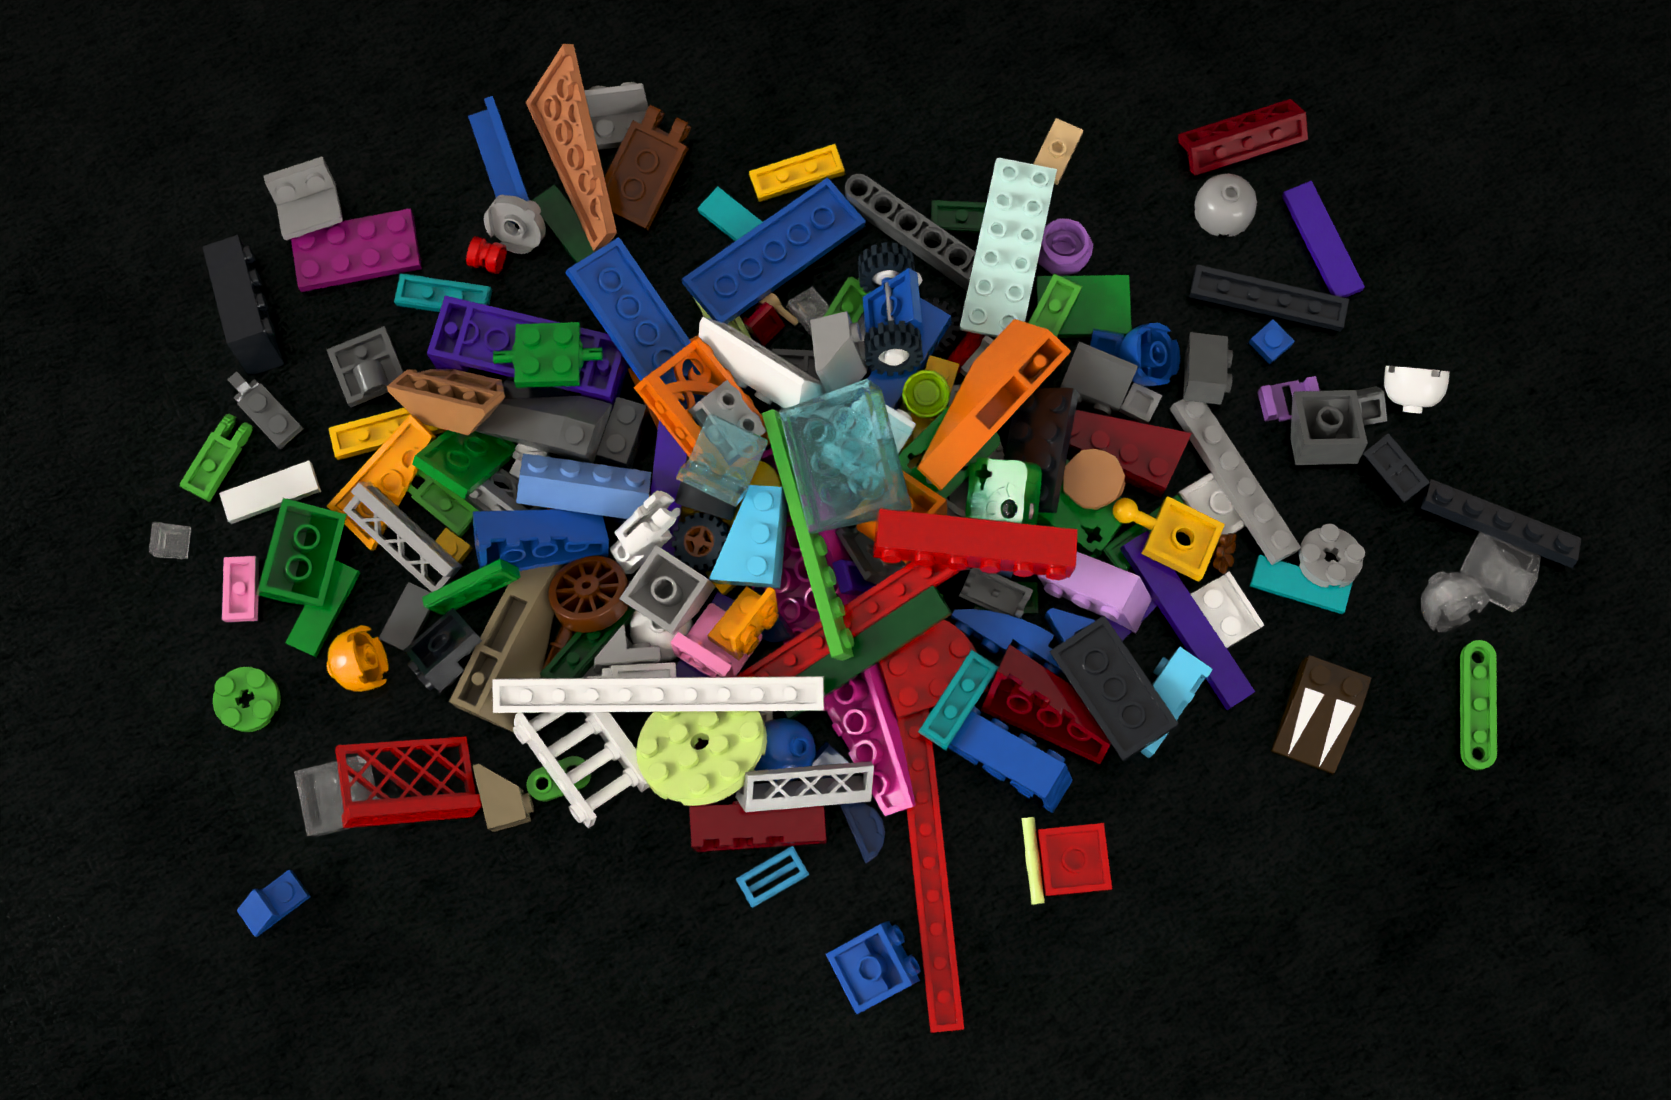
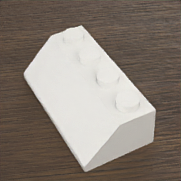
M702 317L699 325V338L711 347L716 359L724 368L730 371L738 386L744 389L750 386L756 390L755 397L770 405L772 401L781 406L779 411L793 420H796L797 417L810 419L825 392L819 380L732 326Z

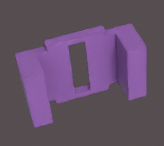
M1316 376L1308 377L1302 383L1296 380L1260 387L1257 393L1264 420L1279 419V422L1291 420L1292 415L1289 416L1282 387L1290 386L1292 398L1295 391H1320Z

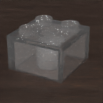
M361 756L346 758L347 765L357 773L367 763ZM337 761L294 771L307 836H323L351 829L343 828L341 815L344 809ZM370 765L361 776L375 786ZM348 775L350 783L353 778ZM357 781L350 788L352 801H365L372 794Z

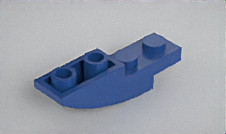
M961 609L954 610L951 615L950 622L954 623L968 638L972 635L982 641L980 643L981 647L994 655L998 652L1005 655L1010 644L1031 659L1042 664L1043 667L1058 677L1066 679L1065 674L1050 653L1052 648L1049 647V644L1054 635L1043 628L1014 616L988 610Z

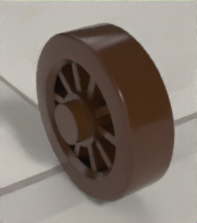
M587 556L568 563L557 572L549 587V602L558 621L564 627L582 633L600 631L613 625L627 611L629 605L619 598L629 585V581L621 565L613 559L604 556Z

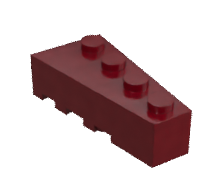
M1076 410L1067 455L1075 457L1081 450L1087 449L1106 451L1116 456L1125 474V482L1161 498L1192 433Z
M1009 644L980 711L1101 764L1111 743L1073 686Z
M733 801L732 805H719V803L714 802L700 806H689L691 847L696 852L827 843L824 806L745 812L738 801Z

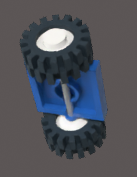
M887 242L881 243L882 247L878 248L875 244L871 246V251L866 248L863 251V255L860 254L858 271L861 288L863 287V291L868 293L863 297L866 364L870 366L872 371L877 369L878 374L882 375L887 371V376H893V372H898V375H902L905 369L908 372L913 371V366L918 367L920 361L923 360L920 330L916 328L922 324L918 274L915 272L912 252L910 250L907 251V247L903 245L898 248V243H892L891 247H889Z

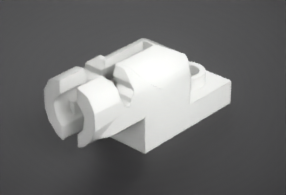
M663 491L654 492L644 501V505L638 507L633 515L615 531L619 540L609 549L617 563L625 571V574H633L644 563L655 545L661 548L673 537L668 529L676 522V518L680 515V508H675L672 512L667 510L675 501L669 494Z

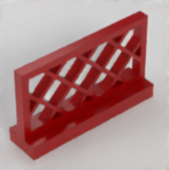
M467 737L337 745L335 748L344 809L341 815L343 828L473 817L481 808L480 795L475 793ZM459 746L460 760L456 765L440 754L445 747ZM414 749H422L432 757L424 768L408 757ZM390 751L400 759L392 770L376 759L381 752ZM345 754H358L367 763L357 773L347 765ZM434 760L450 771L442 782L426 771ZM403 762L418 773L410 785L394 773ZM370 765L386 776L378 787H375L361 776ZM454 774L464 782L466 792L455 793L445 783ZM348 775L353 778L350 783ZM421 776L437 788L432 795L423 796L413 788ZM389 779L405 790L399 798H390L380 790ZM356 781L372 793L367 800L352 801L350 788ZM374 796L379 798L377 800H372Z

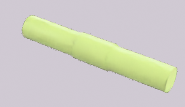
M1035 817L1022 818L1031 903L1041 904L1045 903Z

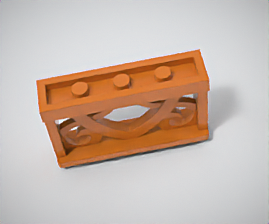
M697 337L642 379L634 389L713 488H716L766 448L770 441L766 431L751 446L746 447L739 453L742 454L739 459L729 465L720 450L705 435V431L693 420V416L688 411L696 404L693 394L707 396L728 380L733 387L739 390L743 401L752 412L760 417L762 425L765 427L763 416L755 408L752 399L743 393L734 381L730 371L724 368L716 359L711 347L704 343L701 338ZM691 360L701 375L694 373L692 366L688 371L689 380H686L682 372L684 361ZM673 368L677 382L665 385L660 377ZM686 398L687 409H685L678 400L684 402Z

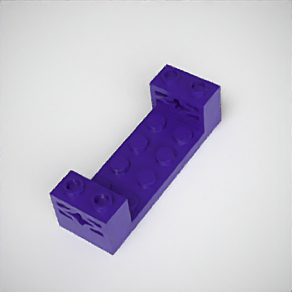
M444 296L427 355L436 369H456L468 372L469 367L514 378L515 368L513 363L494 364L493 351L513 349L516 324L560 322ZM581 328L583 348L602 347L603 361H584L580 371V386H556L555 388L580 393L582 396L610 403L614 406L616 398L621 395L629 364L607 333Z

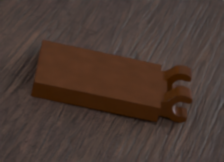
M649 105L641 124L634 120L632 121L604 177L612 213L646 230H649L689 149L682 142L688 136L691 129L688 122L676 118L670 133L657 128L665 114L661 112V109Z

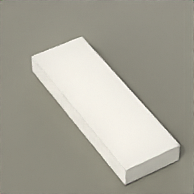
M306 461L219 494L228 522L233 524L280 507L283 498L297 501L319 493L321 489L312 463Z

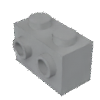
M728 380L688 410L727 461L731 460L767 431L762 425L760 417L750 410L743 401L739 390L733 387Z

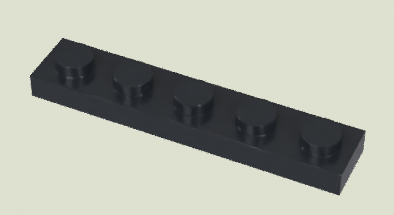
M1197 265L1195 268L1189 294L1191 298L1340 332L1344 328L1349 303L1347 298L1202 265Z
M1432 479L1426 486L1421 505L1423 510L1570 568H1573L1578 561L1582 540L1580 537Z

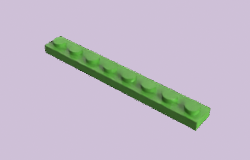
M771 409L762 413L829 651L832 658L843 661L854 657L851 648L854 647V639L851 631L844 624L842 616L845 615V608L842 600L835 593L833 585L837 583L833 569L826 562L825 554L828 553L825 540L818 534L816 524L819 523V518L814 506H810L807 494L810 493V487L806 477L801 475L798 465L802 463L799 450L792 444L790 434H793L791 422L787 416Z

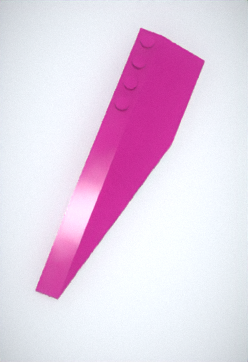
M800 438L791 439L792 444L797 447L801 455L802 463L798 464L801 475L806 477L810 487V493L807 494L810 506H814L818 514L819 523L816 524L818 534L823 537L827 545L826 562L833 569V562L841 559L850 560V557L835 533L840 526L829 492L827 490L817 493L802 440ZM772 448L757 454L751 459L770 464L779 475ZM727 480L720 484L722 491H725ZM787 514V522H793L792 518ZM792 525L786 527L781 588L773 589L776 593L778 611L797 637L820 622L821 619L795 528ZM838 582L836 585H833L836 596L840 597L843 605L858 597L857 595L841 594ZM877 663L824 698L823 711H827L833 722L832 727L838 737H842L850 750L848 754L853 763L872 762L874 765L872 795L883 814L888 816L914 807L916 804L897 719H895Z

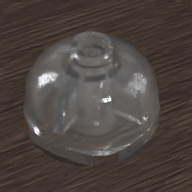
M1442 571L1436 573L1428 580L1429 584L1421 596V611L1433 631L1436 627L1438 632H1445L1471 620L1467 614L1475 608L1480 613L1488 604L1489 595L1483 586L1471 575L1465 572L1445 573Z

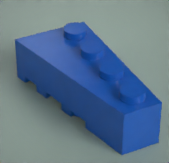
M560 509L473 511L474 542L479 569L498 559H502L518 567L519 571L567 564L587 556L608 557L609 539L602 515Z
M974 706L947 748L974 765H977L980 761L984 764L982 768L1000 781H1005L1006 777L1011 779L1010 784L1019 793L1027 798L1035 794L1042 799L1044 803L1043 808L1054 813L1073 781L1064 763L1065 758L1050 749L1045 753L1036 748L1037 743L1024 734L1020 733L1019 737L1008 732L1009 727L996 718H992L991 721L980 716L982 712Z

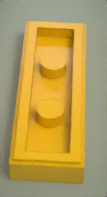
M835 144L749 171V176L759 202L818 184L827 177L833 179L845 175V170Z

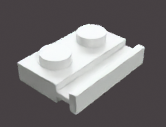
M1230 571L1191 594L1226 648H1229L1264 626V623Z

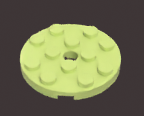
M759 711L653 712L644 724L638 738L636 750L638 767L649 787L665 800L668 798L682 802L683 805L687 806L714 803L741 789L744 786L745 772L755 771L754 768L758 764L761 755H765L767 746L766 727ZM699 738L709 740L705 748L700 750L694 749L695 745L699 742Z

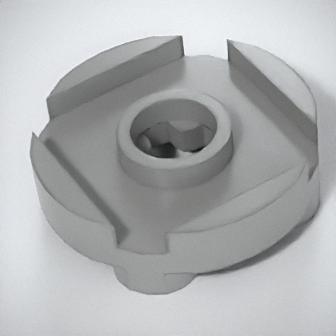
M499 195L484 214V225L491 238L495 235L501 241V244H505L507 250L513 253L526 254L531 252L533 248L540 244L546 233L545 222L540 215L541 209L534 201H525L515 196ZM510 221L517 223L520 228H516L515 224Z
M1325 524L1322 528L1310 531L1300 544L1301 549L1298 551L1301 572L1309 581L1320 587L1328 588L1329 585H1340L1338 588L1345 587L1355 580L1362 569L1365 556L1364 548L1353 536L1339 529L1334 524ZM1325 552L1334 554L1338 562L1335 560L1326 561L1324 559L1326 557Z

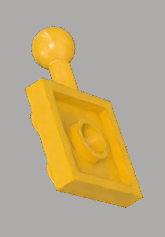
M1168 496L1163 501L1156 518L1139 511L1137 504L1129 498H1121L1113 506V516L1117 521L1121 523L1134 521L1151 530L1141 554L1198 582L1203 578L1224 528V523ZM1183 532L1187 534L1190 538V545H1181L1176 539V533Z

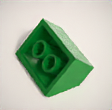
M283 498L256 595L286 603L323 607L347 514Z

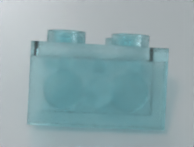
M709 414L689 460L680 467L676 479L736 507L745 497L768 440L714 414Z

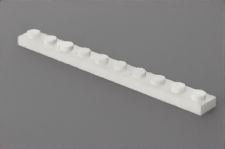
M824 676L493 679V713L824 710Z

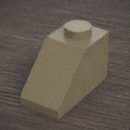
M473 765L489 830L496 832L531 822L529 813L534 812V806L529 793L524 794V790L482 765Z

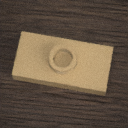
M1057 118L1034 162V165L1057 169L1054 181L1056 185L1059 184L1083 134L1082 129Z

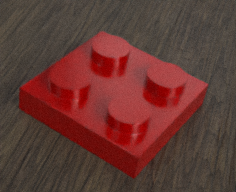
M1104 823L1038 829L1045 897L1112 890Z

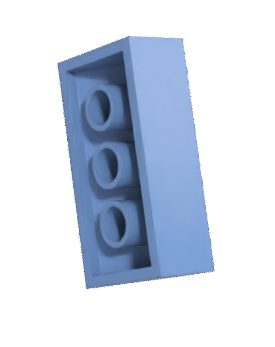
M523 453L516 503L628 519L649 498L651 472Z

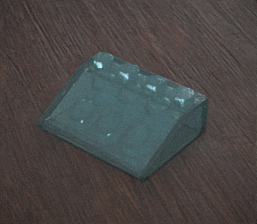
M865 379L779 411L809 533L812 534L875 521L879 509L898 511L912 509L881 387Z

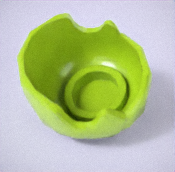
M920 370L909 376L905 382L902 399L909 412L919 418L930 419L940 415L946 409L950 399V387L946 379L936 371Z

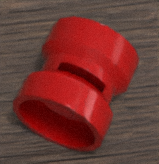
M474 236L468 247L466 263L468 266L475 268L480 266L486 267L488 272L498 274L505 262L506 245L498 242L490 244L487 243L486 239Z

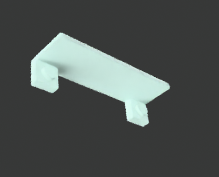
M1003 158L996 159L962 313L960 330L997 338L1014 319L1025 322L1057 169Z

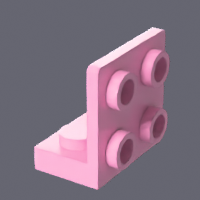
M713 603L706 607L686 636L679 632L671 641L672 649L675 656L708 677H736L751 654H744L740 661H738L708 640L707 635L726 612ZM760 634L759 637H758L759 642H758L757 646L759 645V643H760L761 640L763 639L762 634Z

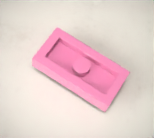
M256 556L224 557L222 620L225 622L258 621V595L256 594L259 586V558Z

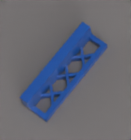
M493 96L484 98L488 110L468 117L495 196H515L529 201Z

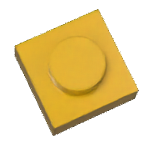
M447 528L443 530L435 541L460 564L473 549L471 545Z

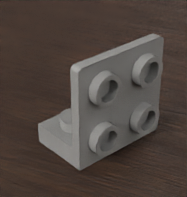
M626 82L616 87L594 86L589 90H584L598 150L620 147L632 121L634 120L641 124L648 109L644 85Z
M323 156L264 175L265 184L277 205L281 234L284 240L301 237L307 233L328 228L343 221L336 184Z

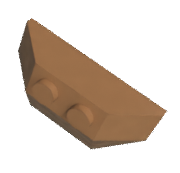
M416 369L406 370L387 385L388 392L423 424L465 435H470L487 420L505 398L502 380L456 369H430L418 373Z

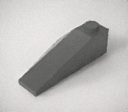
M585 396L503 399L490 417L475 431L593 464L613 405Z

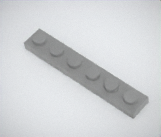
M1183 399L1174 403L1170 411L1184 432L1192 433L1189 440L1270 564L1274 565L1297 553L1301 546L1208 405L1203 402L1186 401Z

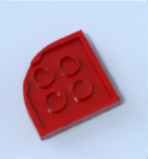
M942 620L878 662L895 719L934 708L970 651L976 652L967 636L955 625ZM987 685V687L985 688V690H984L983 693L989 691L988 685Z

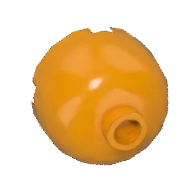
M360 625L343 632L332 641L329 648L328 673L347 690L368 691L382 686L387 680H382L383 673L388 671L386 652L378 636L372 638L367 633V631L372 630L368 626Z

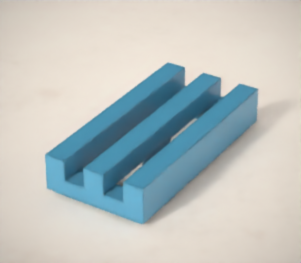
M791 846L739 876L736 880L751 907L754 908L809 876V873L795 848ZM789 856L794 860L749 887L745 883ZM798 867L799 873L756 898L753 897V892Z

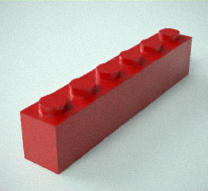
M879 509L876 518L873 557L881 558L883 562L898 563L904 560L914 561V564L923 567L942 564L947 565L948 568L953 570H964L967 567L980 568L984 573L1010 571L1020 577L1038 574L1046 575V578L1051 580H1063L1066 577L1070 578L1076 568L1078 529Z

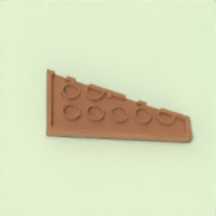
M563 44L526 101V104L593 251H597L611 242L617 234L574 44Z

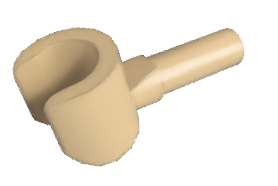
M771 293L759 301V306H762L765 302L773 306L777 313L792 325L796 326L800 320L784 309L775 294Z

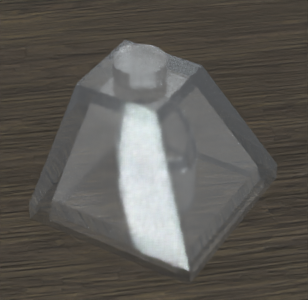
M1479 532L1454 583L1510 612H1514L1525 605L1539 574L1541 556Z

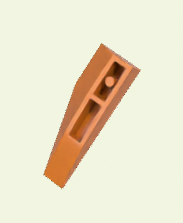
M1014 319L971 365L917 469L941 491L1068 356L1071 350L1048 329Z

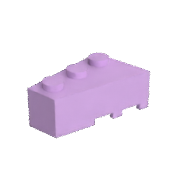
M1077 552L1076 568L1070 578L1051 580L1046 578V575H1038V578L1044 585V590L1048 594L1057 598L1062 596L1081 608L1088 609L1100 616H1105L1135 634L1152 601L1140 576Z

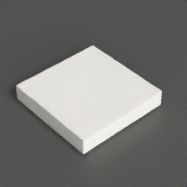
M1212 473L1207 474L1177 494L1185 505L1224 523L1221 535L1235 533L1246 526Z

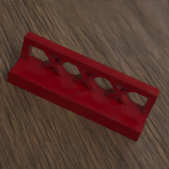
M1288 99L1178 134V140L1188 152L1190 171L1194 175H1198L1308 140L1306 112L1292 99Z

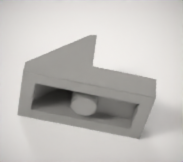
M622 625L595 657L593 670L594 672H602V668H609L611 665L660 663V646L651 647L650 643H637L632 645V648L627 649L625 626Z

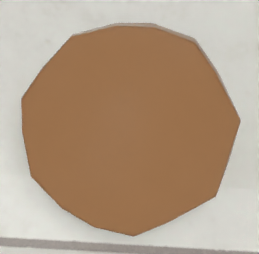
M1098 449L1081 450L1065 466L1063 476L1064 493L1084 509L1098 510L1117 500L1123 493L1126 484L1123 469L1116 456Z

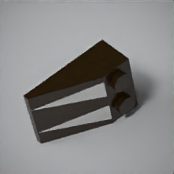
M1307 656L1300 663L1271 752L1334 774L1361 712L1372 678L1319 658Z

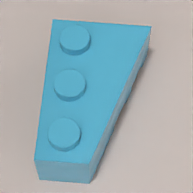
M749 486L709 580L725 585L781 588L788 504L783 487Z
M1179 647L1169 660L1163 657L1156 666L1153 673L1157 675V678L1152 685L1177 720L1187 704L1195 696V692L1201 683L1209 676L1213 669ZM1167 734L1140 752L1150 758Z

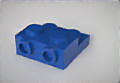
M889 921L879 924L826 954L856 1015L920 981L917 976L920 973V966L917 960L912 955L907 956L901 945L905 942L902 931L897 925L891 926Z

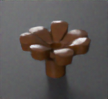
M1235 533L1222 534L1212 554L1215 558L1213 567L1222 574L1227 572L1228 566L1232 567L1235 559L1231 553H1234L1236 548L1235 540L1237 535Z

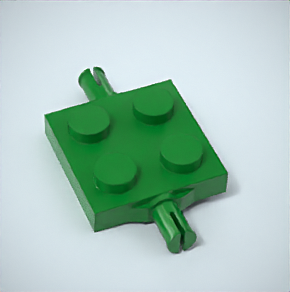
M579 322L516 324L513 349L493 351L494 364L513 363L516 388L580 386V371L584 361H603L602 347L583 348Z

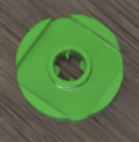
M240 667L228 672L215 683V692L213 694L214 711L224 725L235 730L253 732L264 728L271 721L270 719L280 706L281 696L277 683L260 669ZM246 691L250 695L253 693L254 700L249 702V707L243 708L244 704H239V698Z

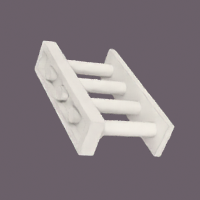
M518 712L515 714L514 734L522 744L527 742L571 804L569 810L578 823L584 822L587 828L593 826L597 817L593 810L630 785L632 787L637 786L641 793L649 788L639 770L635 747L609 712H583L587 717L585 719L586 723L549 747H546L536 732L566 712H542L530 721L526 719L522 712ZM592 733L595 735L599 733L606 743L604 744V749L568 773H565L555 758ZM611 759L614 761L618 760L625 769L623 770V775L584 800L574 784Z

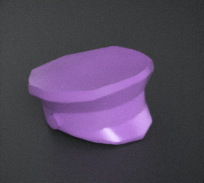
M1063 218L1046 225L1038 257L1039 265L1049 273H1055L1059 276L1078 273L1092 256L1093 243L1086 229L1077 221Z

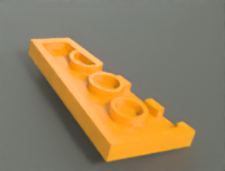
M409 415L331 500L327 507L332 511L346 514L343 509L355 496L351 493V490L358 482H371L398 507L419 470L412 465L415 455L434 441L436 436L415 415ZM362 502L355 508L363 518H374V513ZM347 515L344 524L370 550H375L378 542ZM381 521L382 535L388 527L383 521Z

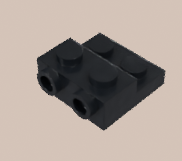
M452 608L404 649L411 659L407 665L429 691L435 687L441 692L445 687L452 685L458 676L464 672L458 661L471 654L482 640L457 611Z

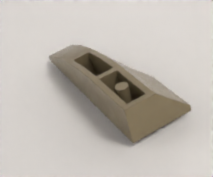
M565 564L520 571L521 578L507 586L480 637L482 641L475 647L449 701L451 704L514 733V719L517 713H493V679L541 678L540 673L545 663L555 615L549 602L548 591L552 579Z

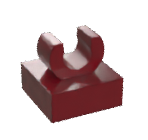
M767 302L762 306H755V312L749 318H743L745 326L755 341L764 347L785 327L774 307Z

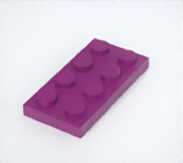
M411 209L346 220L331 227L307 233L301 237L291 238L297 284L301 292L422 269L414 217Z

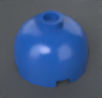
M1161 323L1141 325L1131 330L1123 338L1119 348V358L1138 366L1132 382L1141 386H1158L1168 384L1171 375L1177 374L1180 365L1179 345L1177 340H1171L1167 333L1171 331L1167 326Z
M776 718L764 722L767 732V746L765 755H761L758 764L754 768L755 771L812 766L816 756V745L813 735L806 726L795 719ZM791 778L789 781H794L799 778Z

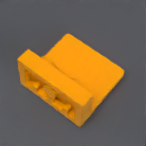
M746 586L707 635L708 640L738 661H740L744 654H751L759 642L758 637L764 629L769 630L778 619L779 614L777 613L778 607L775 590L769 586L761 596Z

